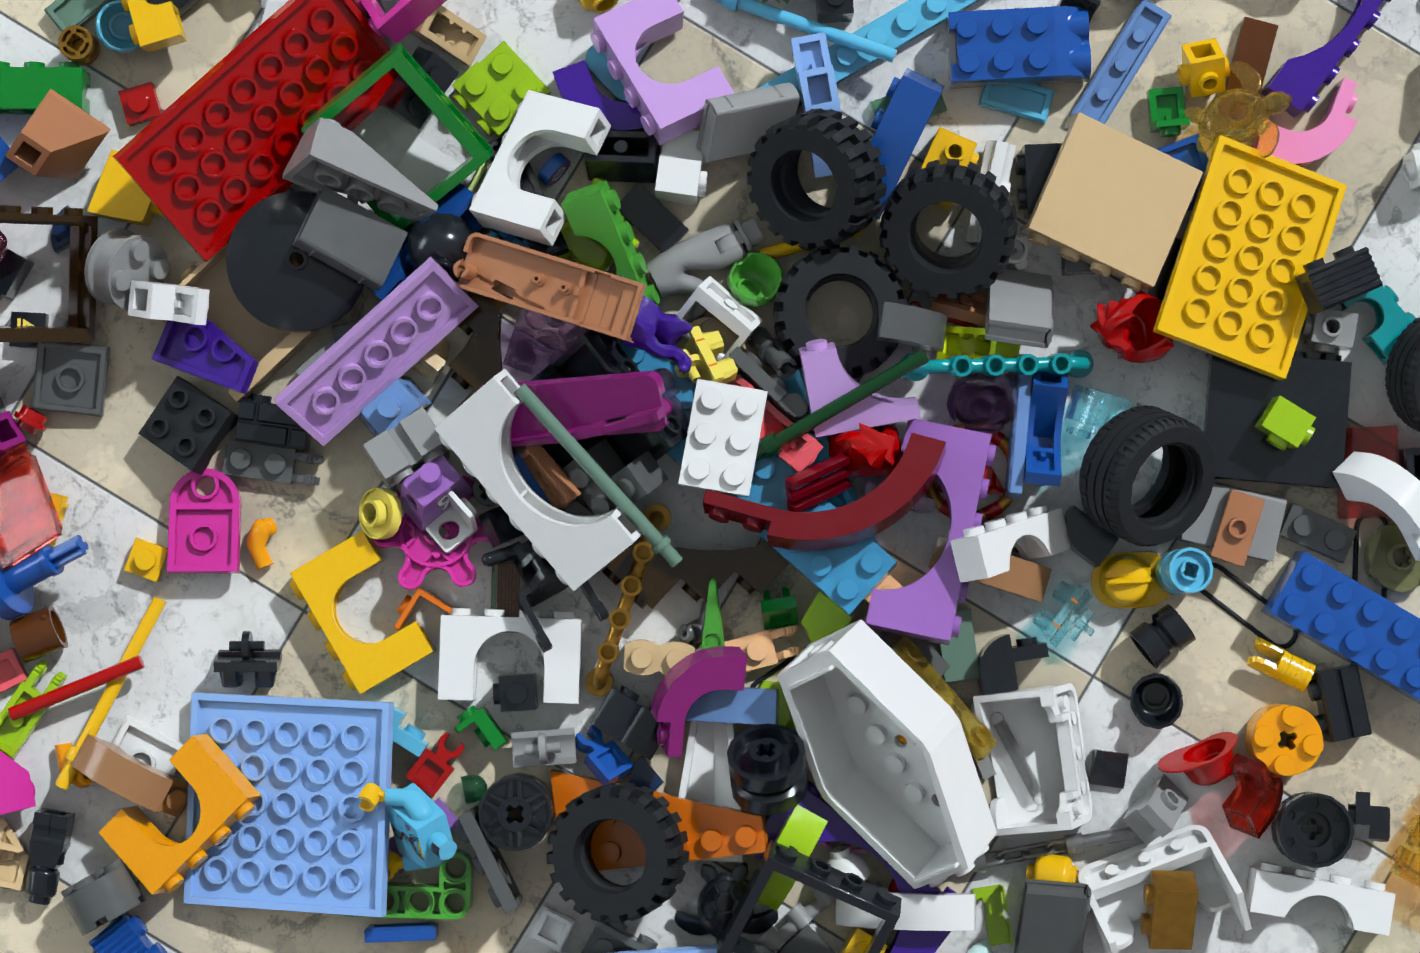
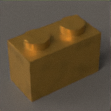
M1151 870L1150 884H1145L1143 889L1144 905L1147 906V913H1141L1140 917L1141 934L1147 935L1150 949L1192 950L1199 895L1194 871Z

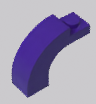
M585 60L552 72L562 99L599 108L610 123V130L646 132L641 123L642 115L637 107L632 108L628 102L611 100L596 88Z

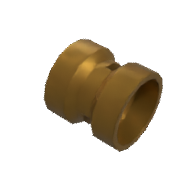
M69 26L61 32L58 38V46L61 53L71 62L79 63L80 66L92 64L100 54L98 39L82 26Z

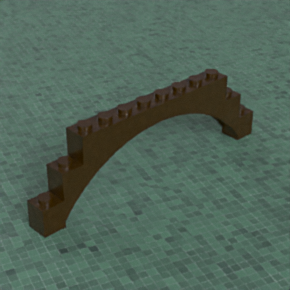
M470 291L468 294L475 299L479 307L465 318L458 327L468 336L473 331L477 335L449 364L455 370L451 377L465 390L470 385L474 388L460 405L503 370L500 342L502 313L508 306L505 302ZM527 446L511 447L513 455L520 454ZM574 500L563 510L575 515H594L577 500ZM641 537L609 562L602 571L615 585H618L629 574L634 560L632 551L634 546L640 542ZM764 540L757 547L736 550H694L673 547L683 559L672 568L659 553L654 554V557L647 563L642 577L643 588L636 595L634 602L641 609H644L646 605L653 609L680 579L685 582L682 589L696 602L702 597L707 602L709 581L715 577L719 589L734 571L740 575L736 582L750 595L755 590L762 594L789 563L771 546H768V543Z

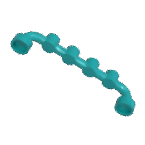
M1072 350L1067 354H1050L1047 357L1019 354L1014 358H1003L1000 355H985L981 359H970L967 356L958 355L951 356L948 359L929 360L930 362L905 375L903 378L907 381H921L928 374H949L952 377H964L970 373L999 376L1003 372H1014L1017 375H1033L1038 371H1047L1052 375L1068 373L1070 377L1081 378L1091 373L1094 361L1091 354L1085 350ZM910 353L903 356L900 362L915 353Z

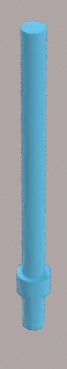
M714 0L722 3L723 8L735 12L740 9L811 35L825 32L828 41L893 63L897 54V49L756 0Z

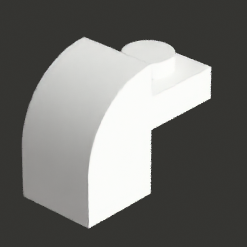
M131 280L128 315L146 319L206 325L210 290L184 285Z

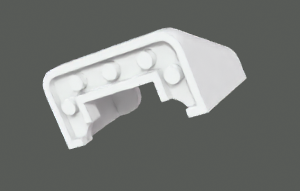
M1071 683L973 696L974 703L971 705V714L975 723H978L981 729H988L992 765L996 772L994 780L997 798L993 799L989 806L997 831L995 836L1073 830L1088 823L1092 817V800L1078 699L1074 686ZM1003 716L1006 721L1005 723L1010 727L1011 734L1014 735L1013 737L1018 743L1017 745L1020 746L1022 754L1025 755L1026 762L1031 766L1030 770L1033 771L1032 773L1035 774L1034 776L1038 780V784L1041 785L1042 792H1045V794L1038 792L1036 794L1038 796L1034 797V801L1033 796L1027 790L1025 783L1021 779L1022 777L1017 771L1018 768H1015L1016 765L1011 760L1012 757H1010L1005 749L1006 747L1000 740L1001 738L996 732L997 729L995 730L994 725L1001 722Z

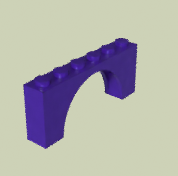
M808 780L809 787L806 796L798 805L828 821L817 843L827 841L845 842L869 851L888 868L897 884L899 893H956L948 886L943 891L937 886L930 887L929 884L914 889L826 801L820 798L821 794L816 785ZM792 809L781 814L769 815L766 819L769 844L771 840H776ZM765 852L752 855L761 861ZM897 930L895 938L886 953H935L951 931Z

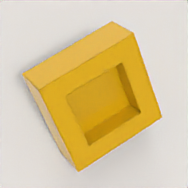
M135 538L124 571L159 582L167 562L168 548L141 538Z

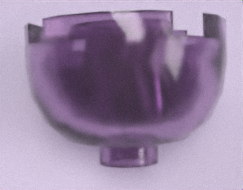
M1006 372L999 376L970 373L967 376L956 377L953 380L949 389L947 409L954 421L957 418L965 424L964 429L988 434L997 433L1003 430L1005 424L1009 423V421L1012 422L1015 418L1018 402L1017 389L1014 381Z

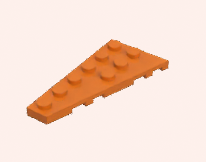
M556 769L550 770L556 817L559 813L566 810L565 806L571 800L603 785L593 777L578 776ZM654 791L653 796L655 798L663 796L670 803L667 809L671 814L675 812L679 814L682 821L677 823L680 832H687L688 842L683 844V849L689 851V861L763 853L769 846L765 815L753 814L749 811L726 806L720 807L694 799H684ZM612 819L604 821L596 827L591 839V855L598 871L645 866L646 852L644 844L638 833L631 826L622 821Z

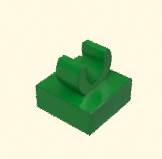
M782 587L783 597L771 599L769 590L764 591V600L760 601L764 630L799 625L795 595L790 596L787 587Z

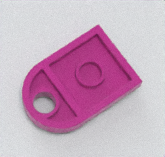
M207 468L202 475L191 471L180 478L175 484L169 502L167 572L169 574H239L241 496L236 485L224 473ZM204 478H211L215 481L214 491L207 496L198 494V483Z

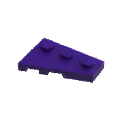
M208 318L206 325H194L167 320L152 356V360L245 395L259 365V362Z

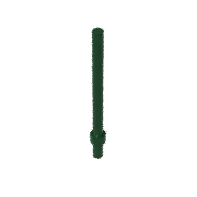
M923 349L782 431L776 434L771 432L760 439L761 443L758 445L756 461L767 455L770 457L783 451L782 446L930 362Z

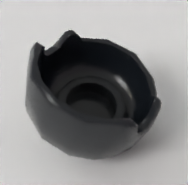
M1152 673L1141 677L1132 687L1130 706L1134 715L1143 726L1162 729L1171 726L1181 716L1184 705L1183 694L1175 680L1170 676Z

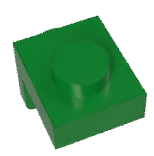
M1183 86L1149 89L1146 94L1150 133L1160 132L1161 137L1182 135L1181 130H1185L1190 125V118H1186Z

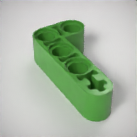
M457 849L452 858L462 859L466 864V872L458 876L452 874L448 869L450 859L444 860L439 869V883L387 882V891L393 895L395 902L393 907L386 909V916L381 918L455 920L465 916L473 902L474 863L472 856L465 850ZM415 892L425 893L429 897V907L426 909L416 908L412 903V895ZM451 893L460 894L465 900L464 908L457 911L452 910L447 904V896ZM344 915V916H349V917H368V916Z

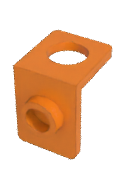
M418 588L413 597L407 595L400 604L397 613L401 616L394 629L397 631L403 629L422 597L450 614L454 607L424 588Z

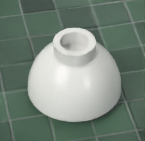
M848 845L837 846L829 850L830 857L827 862L831 867L844 873L856 874L864 881L868 879L871 872L867 863L858 854L851 852Z

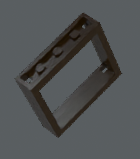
M0 205V223L70 226L68 326H0V342H95L96 299L90 294L86 286L84 269L89 250L97 240L98 216H84L82 208H63V215L53 214V207L31 206V213H21V206Z

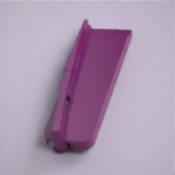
M655 371L517 382L520 386L525 383L576 440L602 435L661 431L669 424L666 415L669 416L673 410L672 402L666 397L662 399V394L665 392L664 383L660 374ZM522 402L512 421L511 447L559 443ZM626 416L623 420L607 422L610 419Z

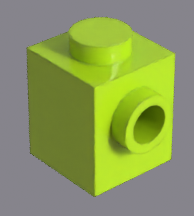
M1279 395L1271 399L1255 428L1268 435L1266 439L1268 443L1285 451L1286 448L1295 449L1300 444L1305 446L1315 431L1312 424L1316 417Z

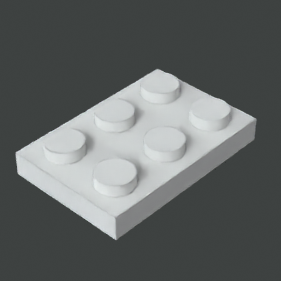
M697 379L678 482L679 486L702 490L708 489L719 493L749 498L768 391Z

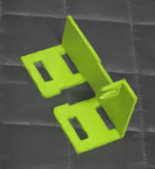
M997 884L972 889V893L976 894V901L983 900L985 906V922L990 945L996 946L1011 943L1014 946L1010 919H1004L1003 909L1008 913L1004 886Z

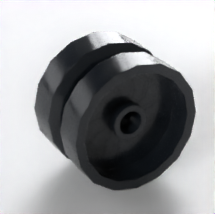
M769 723L755 725L741 731L730 742L727 750L731 789L734 800L741 808L753 814L775 815L795 808L805 798L809 787L806 754L803 740L795 731L783 725Z

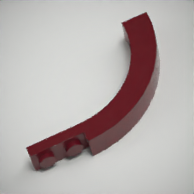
M911 432L905 452L891 474L870 493L852 503L835 509L819 512L786 511L706 489L702 502L704 513L708 514L710 519L719 523H728L730 520L743 524V528L751 532L762 533L763 530L768 531V546L800 551L828 550L848 546L877 535L892 526L920 501L940 469L945 455L946 442Z

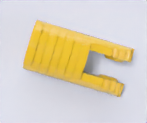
M1256 638L1254 649L1274 659L1275 662L1273 663L1254 655L1249 656L1246 663L1247 666L1303 692L1314 674L1316 664L1263 638Z

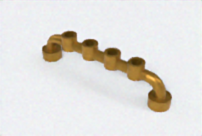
M659 503L647 507L643 514L659 532L665 530L670 525L672 519L670 510L665 505ZM643 535L640 542L633 548L632 555L634 560L629 574L621 582L622 594L618 606L609 616L610 628L606 640L598 647L597 655L599 660L596 668L592 669L585 679L587 690L595 696H604L613 687L614 678L610 668L612 662L620 654L618 646L624 629L631 622L630 611L636 595L643 588L642 577L647 563L655 554L651 550L652 545Z

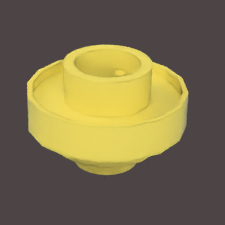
M375 487L368 490L363 495L359 505L360 526L369 538L388 539L393 537L400 527L403 515L401 502L397 494L388 488Z

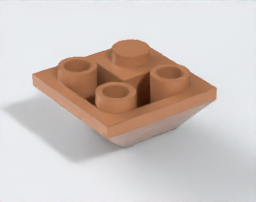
M50 89L5 154V157L34 176L76 180L109 133L110 128L53 89Z

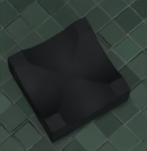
M177 376L138 434L191 471L202 475L208 467L218 445L237 424L238 415L187 380Z

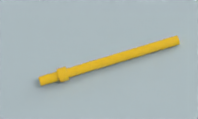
M155 596L153 597L119 663L140 654L167 602ZM128 675L107 684L75 746L71 744L65 756L67 761L55 782V785L68 790L78 771L71 765L88 734L96 737Z

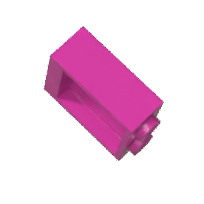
M355 0L360 9L371 17L368 23L373 31L381 38L386 35L395 43H399L447 1L401 0L385 14L377 0Z

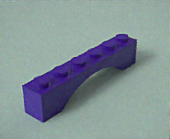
M1357 0L1354 11L1345 26L1331 41L1306 55L1288 59L1280 66L1261 94L1292 117H1296L1302 111L1308 113L1320 98L1316 92L1322 83L1328 86L1340 71L1336 64L1344 55L1349 58L1361 41L1356 37L1363 28L1369 30L1378 20L1381 13L1377 9L1384 0Z

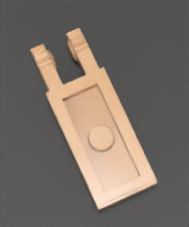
M797 625L771 632L769 629L724 642L725 646L740 647L746 654L745 673L779 664L778 661L798 656L804 650L803 646H792L787 648V650L776 653L773 640L782 637L788 638L799 633Z

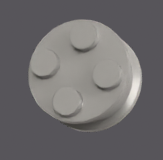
M123 228L111 229L103 233L89 250L84 269L86 286L96 300L106 304H114L128 311L131 280L164 283L169 272V263L166 260L162 246L154 238L146 235H136L134 232Z

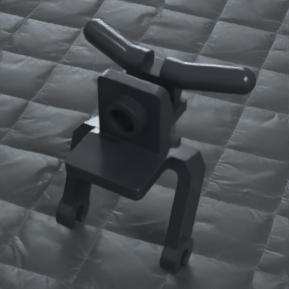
M530 540L522 544L517 541L510 546L485 553L481 561L487 567L509 560L512 561V564L527 586L519 591L517 603L536 635V641L543 653L552 649L553 646L531 607L565 590L568 585L563 584L556 576L555 569L551 564L534 551ZM587 580L580 588L598 620L601 622L609 617V613Z

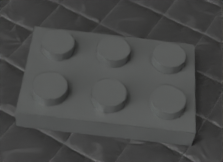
M476 805L464 811L458 817L460 824L456 825V828L464 844L471 843L476 856L472 857L473 863L479 875L483 876L486 874L491 884L488 893L496 908L502 906L506 914L518 908L523 897L498 846L490 842L481 830L478 817L479 808Z

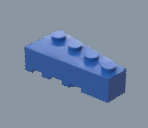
M909 68L906 69L901 79L894 77L886 93V96L892 99L886 111L879 108L871 124V128L876 130L871 143L873 147H879L882 154L878 157L880 165L885 164L887 176L882 178V183L887 185L886 195L879 199L882 201V207L879 213L873 216L879 220L945 87Z

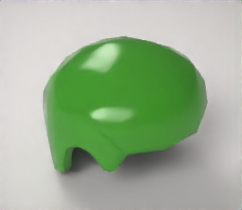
M750 252L742 261L733 264L729 271L727 287L732 296L745 306L762 307L776 297V293L781 287L780 282L783 279V271L779 262L770 255Z

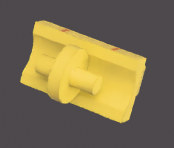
M699 325L693 327L689 333L690 339L685 344V349H683L691 358V369L683 374L679 371V367L676 364L674 370L679 378L689 377L692 383H697V379L724 384L736 380L738 368L734 360L726 358L716 361L714 355L723 353L724 349L723 339L719 331L702 333Z

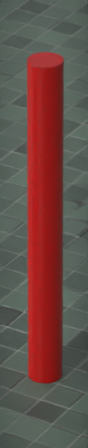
M140 655L12 706L8 708L9 715L13 721L141 670L145 668L144 662Z

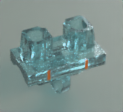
M1061 581L1052 594L1054 599L1064 605L1059 614L1056 616L1043 607L1033 619V623L1044 633V638L1055 647L1059 645L1066 634L1069 639L1075 642L1082 632L1090 637L1095 632L1088 625L1095 613L1086 608L1093 596L1081 585L1076 588L1067 582Z

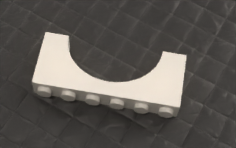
M504 368L434 429L439 434L443 445L453 450L460 458L466 472L476 477L486 489L487 496L494 503L499 504L508 514L511 524L517 530L522 531L532 542L534 551L551 564L555 569L558 579L575 591L632 545L641 536V533L618 507L599 515H575L550 505L530 488L515 463L510 439L512 421L518 407L522 403L514 394L520 385Z

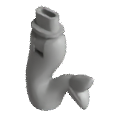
M753 216L741 222H738L736 219L733 221V225L728 223L717 226L677 243L648 262L646 266L661 297L679 294L691 296L703 280L688 274L687 271L728 268L735 262L741 261L746 253L753 252L752 247L765 241ZM697 302L689 311L687 321L693 322L702 318L708 310Z

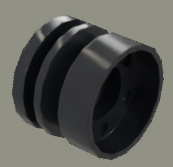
M521 772L504 775L494 782L481 798L478 811L480 827L487 839L499 848L511 851L529 849L540 842L553 824L555 815L553 794L545 782L534 775ZM511 805L514 808L519 805L522 806L524 810L521 815L524 820L521 821L519 818H515L512 821L508 817L511 812L508 806Z
M1309 791L1294 793L1284 799L1274 811L1270 826L1273 842L1281 854L1292 862L1313 868L1331 866L1341 860L1351 848L1354 836L1352 817L1345 806L1332 796ZM1309 819H1311V824L1317 826V831L1311 832L1310 838H1308L1307 833L1301 831L1302 825H1308Z

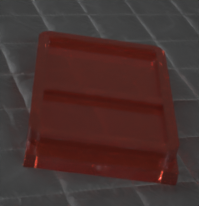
M26 443L19 445L0 458V566L4 571L9 570L62 535V524L36 456L31 454L30 448Z

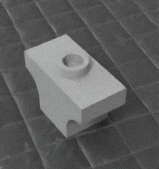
M1163 774L1154 781L1152 786L1140 798L1131 804L1123 821L1148 845L1157 837L1161 836L1163 838L1173 830L1188 801V797Z

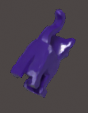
M643 296L630 336L634 343L619 340L625 346L635 350H644L657 358L673 360L678 365L679 371L683 374L691 369V358L675 345L683 335L690 333L693 327L689 323L682 321L676 314L663 313L652 300Z

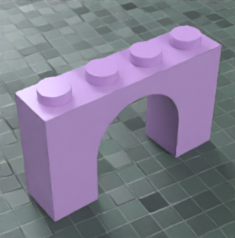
M632 0L593 18V33L590 34L596 51L598 53L603 52L608 60L607 66L613 79H620L623 84L627 102L632 108L637 107L642 115L641 123L644 130L649 136L654 135L659 145H662L701 125L706 99L734 94V91L718 66L677 84L660 83L646 76L636 62L639 53L651 43L683 28L684 11L677 0Z

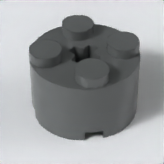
M121 858L61 891L64 897L62 900L82 936L146 901L132 873Z

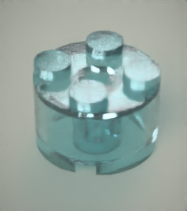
M1074 384L1062 424L1067 425L1066 432L1069 434L1090 439L1091 433L1096 434L1112 417L1130 408L1142 406V403L1133 401L1131 407H1129L1131 400L1086 387L1085 393H1082L1084 386Z

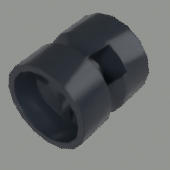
M1166 604L1152 615L1153 622L1151 624L1143 622L1129 633V637L1137 649L1155 669L1160 668L1172 658V650L1182 651L1196 640L1187 623L1169 604Z

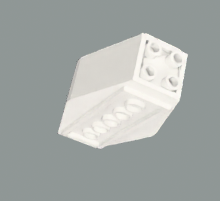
M861 619L809 644L777 676L798 736L803 740L806 759L816 787L824 800L914 889L927 884L930 887H935L945 881L950 875L956 874L957 877H960L970 872L975 867L974 861L976 858L989 850L988 844L997 834L961 722L954 710ZM897 735L903 736L907 744L901 742Z

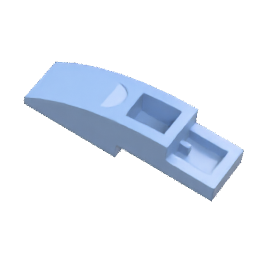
M825 32L791 38L790 44L803 107L802 112L822 108L825 112L830 109L841 112L835 74L830 61ZM810 152L814 177L831 176L832 172L827 164L820 157Z

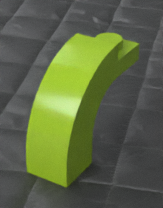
M797 805L789 813L775 842L788 848L791 845L798 852L810 857L828 821ZM773 871L757 902L777 911L796 880Z

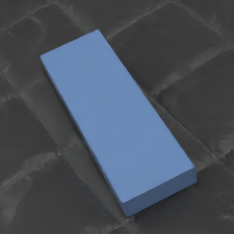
M744 687V691L715 690L708 692L691 705L685 721L758 725L769 723L778 725L779 689Z

